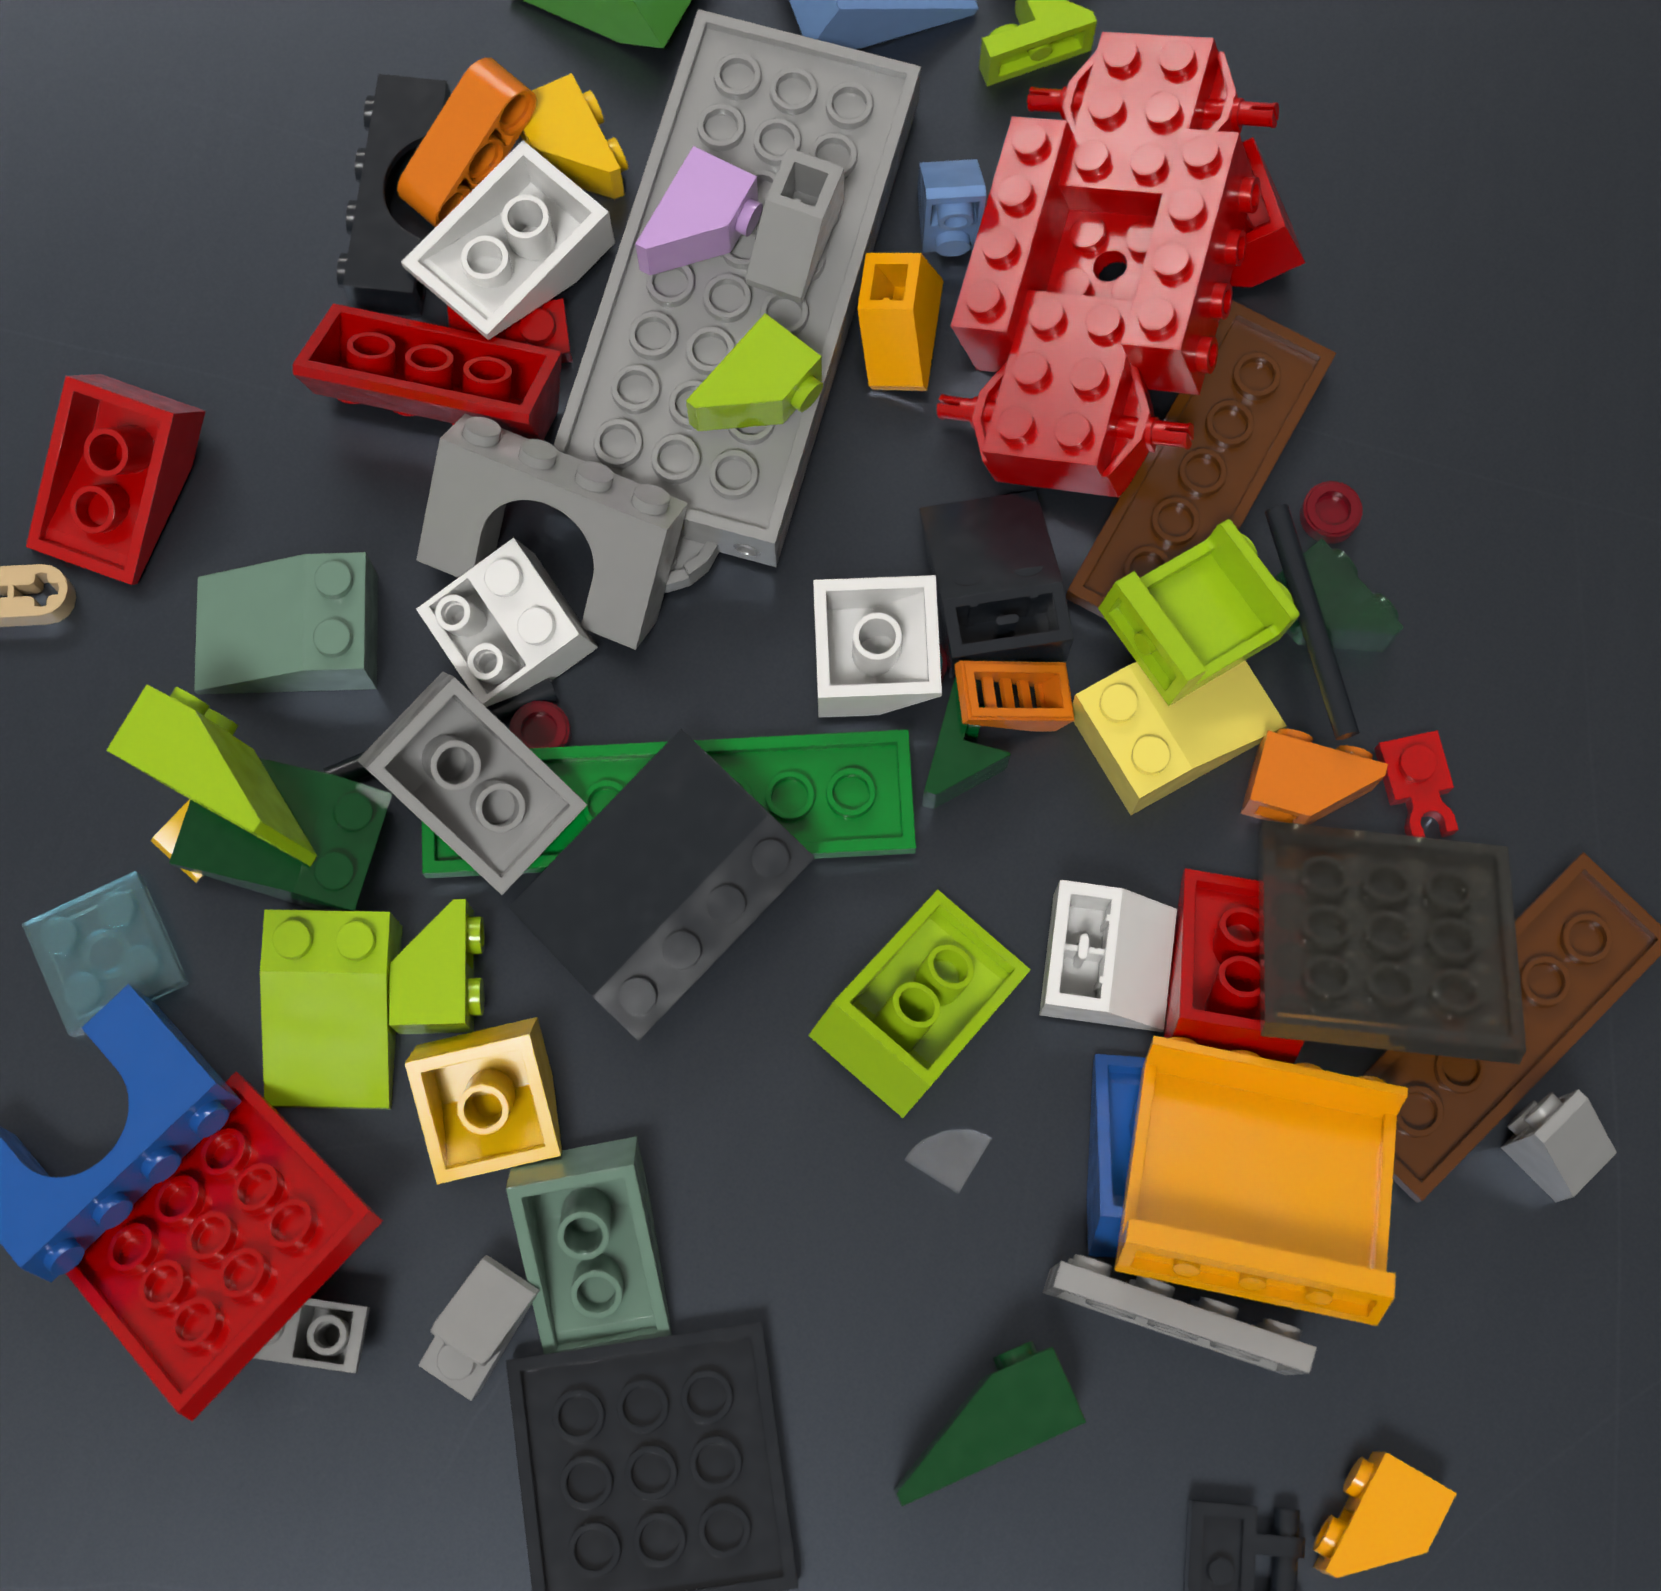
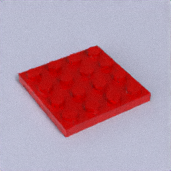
M237 1071L226 1081V1084L242 1102L229 1113V1118L225 1125L215 1134L203 1138L181 1159V1164L174 1174L152 1186L133 1205L130 1215L116 1227L107 1229L85 1250L84 1257L80 1263L71 1271L65 1273L176 1412L192 1422L383 1222L257 1089Z

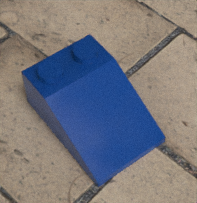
M1107 1054L1094 1055L1087 1180L1088 1256L1116 1258L1138 1095L1145 1057Z

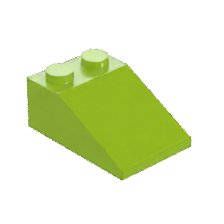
M146 684L106 751L311 867L317 854L255 750L233 736L239 725L210 709L208 704L179 687H175L172 694L168 696Z
M937 889L833 1001L808 1036L899 1116L904 1118L1031 969Z
M264 909L260 962L264 1098L273 1107L391 1110L396 1031L389 1026L390 962L401 952L402 925L391 912Z

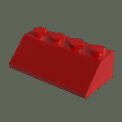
M333 303L293 362V375L314 394L337 398L343 403L370 405L393 410L395 413L403 416L417 415L449 422L452 425L464 414L473 417H485L498 423L501 428L525 438L544 440L558 413L562 351L496 337L488 340L482 334Z

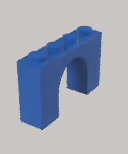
M130 984L126 985L81 1027L118 1070L127 1088L129 1100L127 1121L119 1140L112 1150L99 1163L84 1172L68 1177H50L20 1139L12 1132L0 1126V1244L20 1269L48 1282H52L58 1276L75 1268L84 1257L85 1250L107 1229L114 1228L122 1223L130 1215L133 1205L152 1186L174 1174L181 1164V1159L203 1138L219 1131L227 1122L229 1113L242 1102L159 1006Z

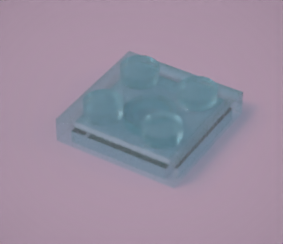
M137 871L131 872L21 923L67 1034L73 1037L85 1033L81 1027L128 984L152 1001L189 984L144 878Z

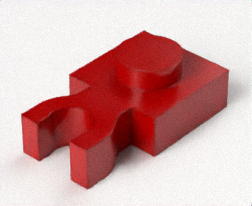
M1438 730L1378 743L1374 748L1377 761L1388 764L1383 782L1389 804L1392 806L1406 803L1408 814L1404 830L1408 845L1419 843L1425 838L1424 830L1421 826L1422 817H1432L1438 822L1441 837L1455 834L1459 830L1455 815L1440 797V795L1449 793L1454 788Z

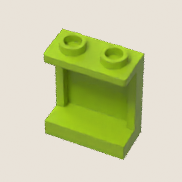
M1229 519L1218 524L1205 541L1139 578L1136 572L1133 571L1116 581L1098 607V610L1168 706L1280 640L1299 617V611L1295 607L1288 589L1282 583L1275 580L1258 557L1253 542L1246 535L1240 533Z

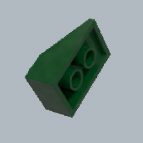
M259 758L317 854L311 867L190 800L169 865L315 910L355 911L392 793L333 774Z
M1030 1341L992 1358L997 1370L985 1375L893 1489L901 1506L1086 1423L1053 1347L1037 1352L1033 1341Z

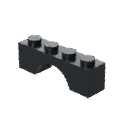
M378 74L375 96L368 95L366 98L364 126L366 131H369L366 148H358L355 158V178L360 183L357 200H350L346 211V230L348 235H351L348 253L340 254L337 264L338 287L344 288L349 302L354 308L383 314L422 317L427 287L403 268L401 261L422 240L398 225L393 219V208L398 195V181L451 96L447 81Z

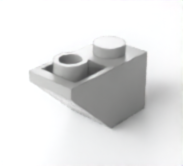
M787 147L765 199L745 278L747 285L802 304L844 202L843 166Z
M1579 1089L1559 1098L1551 1092L1539 1103L1535 1100L1530 1102L1507 1125L1514 1134L1501 1147L1555 1202L1573 1198L1617 1153L1589 1099Z
M309 1299L254 1358L358 1373L370 1307Z

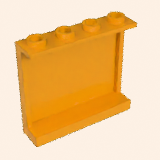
M1153 1036L1142 1067L1114 1271L1377 1326L1395 1295L1396 1273L1386 1271L1397 1115L1408 1096V1088L1388 1084L1374 1076L1353 1077L1324 1071L1321 1067L1311 1063L1290 1064L1261 1058L1256 1053L1247 1050L1227 1051L1198 1045L1193 1040L1184 1037L1164 1038Z

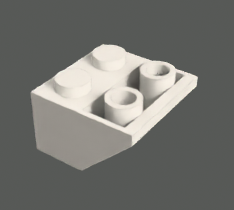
M514 537L416 608L472 694L485 707L519 695L547 678L553 681L598 648L588 631L581 628V621L536 555Z
M1060 880L1053 895L1039 1015L1163 1032L1177 909L1123 888Z

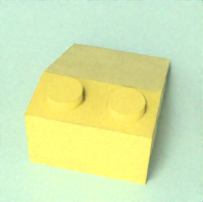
M1246 660L1168 706L1137 662L1118 670L1075 694L1072 703L1075 720L1073 722L1130 815L1260 744L1267 731L1277 733L1279 729L1287 727Z

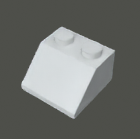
M936 575L813 580L818 718L881 715L942 696Z

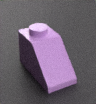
M693 146L635 243L640 271L648 275H654L731 253L741 234L748 237L755 229L761 216L763 204L758 202L757 176Z

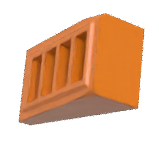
M959 661L954 664L962 724L1035 732H1055L1075 721L1066 662ZM975 680H981L985 707H979ZM994 682H999L1003 708H997ZM1012 684L1017 685L1020 708H1015ZM1030 687H1034L1037 708L1032 707Z

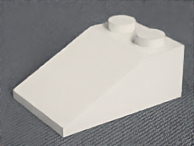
M522 140L401 261L403 268L489 340L575 284L615 244L609 211Z

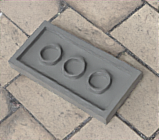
M1075 1254L1074 1259H1068V1263L1061 1261L1049 1270L1043 1290L1044 1294L1286 1376L1310 1373L1317 1347L1300 1342L1302 1330L1266 1318H1263L1262 1322L1252 1321V1325L1237 1321L1238 1309L1231 1305L1205 1297H1200L1199 1301L1191 1300L1190 1304L1172 1299L1175 1287L1141 1276H1137L1136 1280L1130 1279L1128 1284L1110 1278L1112 1266Z

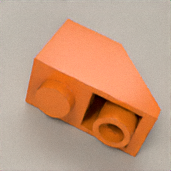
M1279 729L1277 733L1267 731L1257 748L1240 814L1300 830L1372 791L1384 778L1388 764L1372 760L1373 755L1359 747L1341 745L1336 749L1315 744L1313 743L1314 739L1312 736L1298 730Z

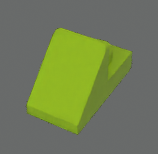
M1016 0L1015 13L1020 25H1003L992 31L989 36L982 38L979 69L986 85L990 86L1092 50L1097 19L1093 11L1067 0Z

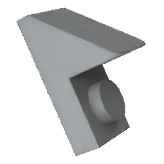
M486 1255L434 1322L430 1332L435 1337L418 1366L472 1401L483 1389L540 1290Z

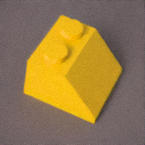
M538 1017L415 1046L405 1062V1067L437 1184L561 1156L562 1148L553 1075Z

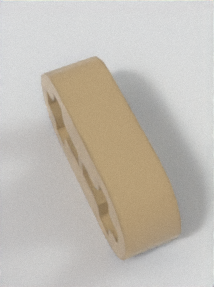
M45 564L0 566V595L8 596L0 597V627L53 624L65 619L73 610L76 602L75 588L57 568ZM48 582L58 592V594L48 596L46 606H41L31 596H23L42 593L44 583Z

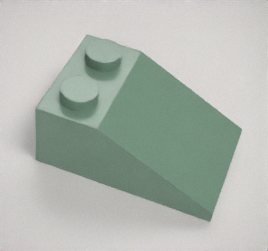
M366 552L302 554L198 577L195 693L198 695L377 689L378 574Z
M637 1136L562 1150L561 1156L511 1167L506 1191L527 1282L540 1290L532 1304L544 1354L672 1335L650 1194Z

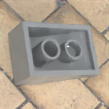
M443 671L357 760L501 895L507 891L587 806L571 788L454 676Z

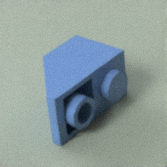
M978 160L919 163L917 193L922 253L937 252L942 256H959L969 250H973L986 202L985 182Z

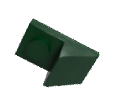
M956 677L953 682L923 795L922 806L931 809L937 808L1004 771L1008 766L1011 755L1007 751L965 741V737L977 740L980 726L962 724ZM979 703V707H985L984 704Z

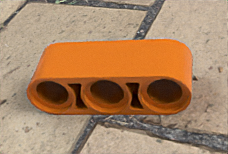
M485 57L477 60L464 73L403 171L397 187L399 196L436 227L508 155L535 111L537 103L535 93L493 58Z

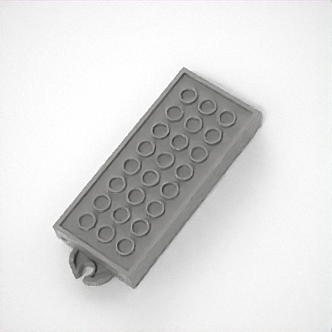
M700 9L697 11L553 445L560 452L585 462L601 463L609 467L613 473L637 483L658 486L667 491L670 496L688 503L665 593L694 584L709 572L719 552L777 567L859 299L866 253H873L918 106L921 66ZM693 146L757 176L758 202L762 203L763 207L787 147L844 167V202L802 304L746 284L745 278L761 216L755 229L748 237L741 234L731 253L654 275H648L640 271L635 243ZM764 313L768 314L822 356L821 382L823 383L821 393L806 411L801 413L796 409L784 424L697 431L689 425L686 400Z

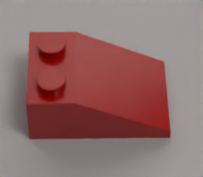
M102 374L65 376L26 547L130 585L137 584L192 468L206 411Z
M1184 869L1174 934L1164 1038L1184 1037L1193 1040L1198 1045L1227 1051L1247 1050L1256 1053L1261 1058L1290 1064L1295 1063L1306 1039L1305 888Z

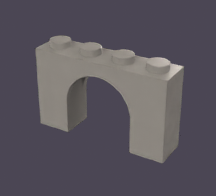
M464 414L439 440L416 561L459 578L496 551L506 503L517 500H532L548 504L563 512L580 528L592 552L594 572L581 628L636 650L657 622L688 503L670 496L667 491L658 486L640 484L617 475L609 467L601 463L585 462L560 452L546 441L528 439L505 430L489 418L473 417Z

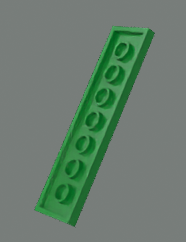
M909 729L694 740L815 857L814 859L915 854L916 843ZM667 742L530 748L587 806L524 873H542ZM422 821V873L426 878L481 876Z

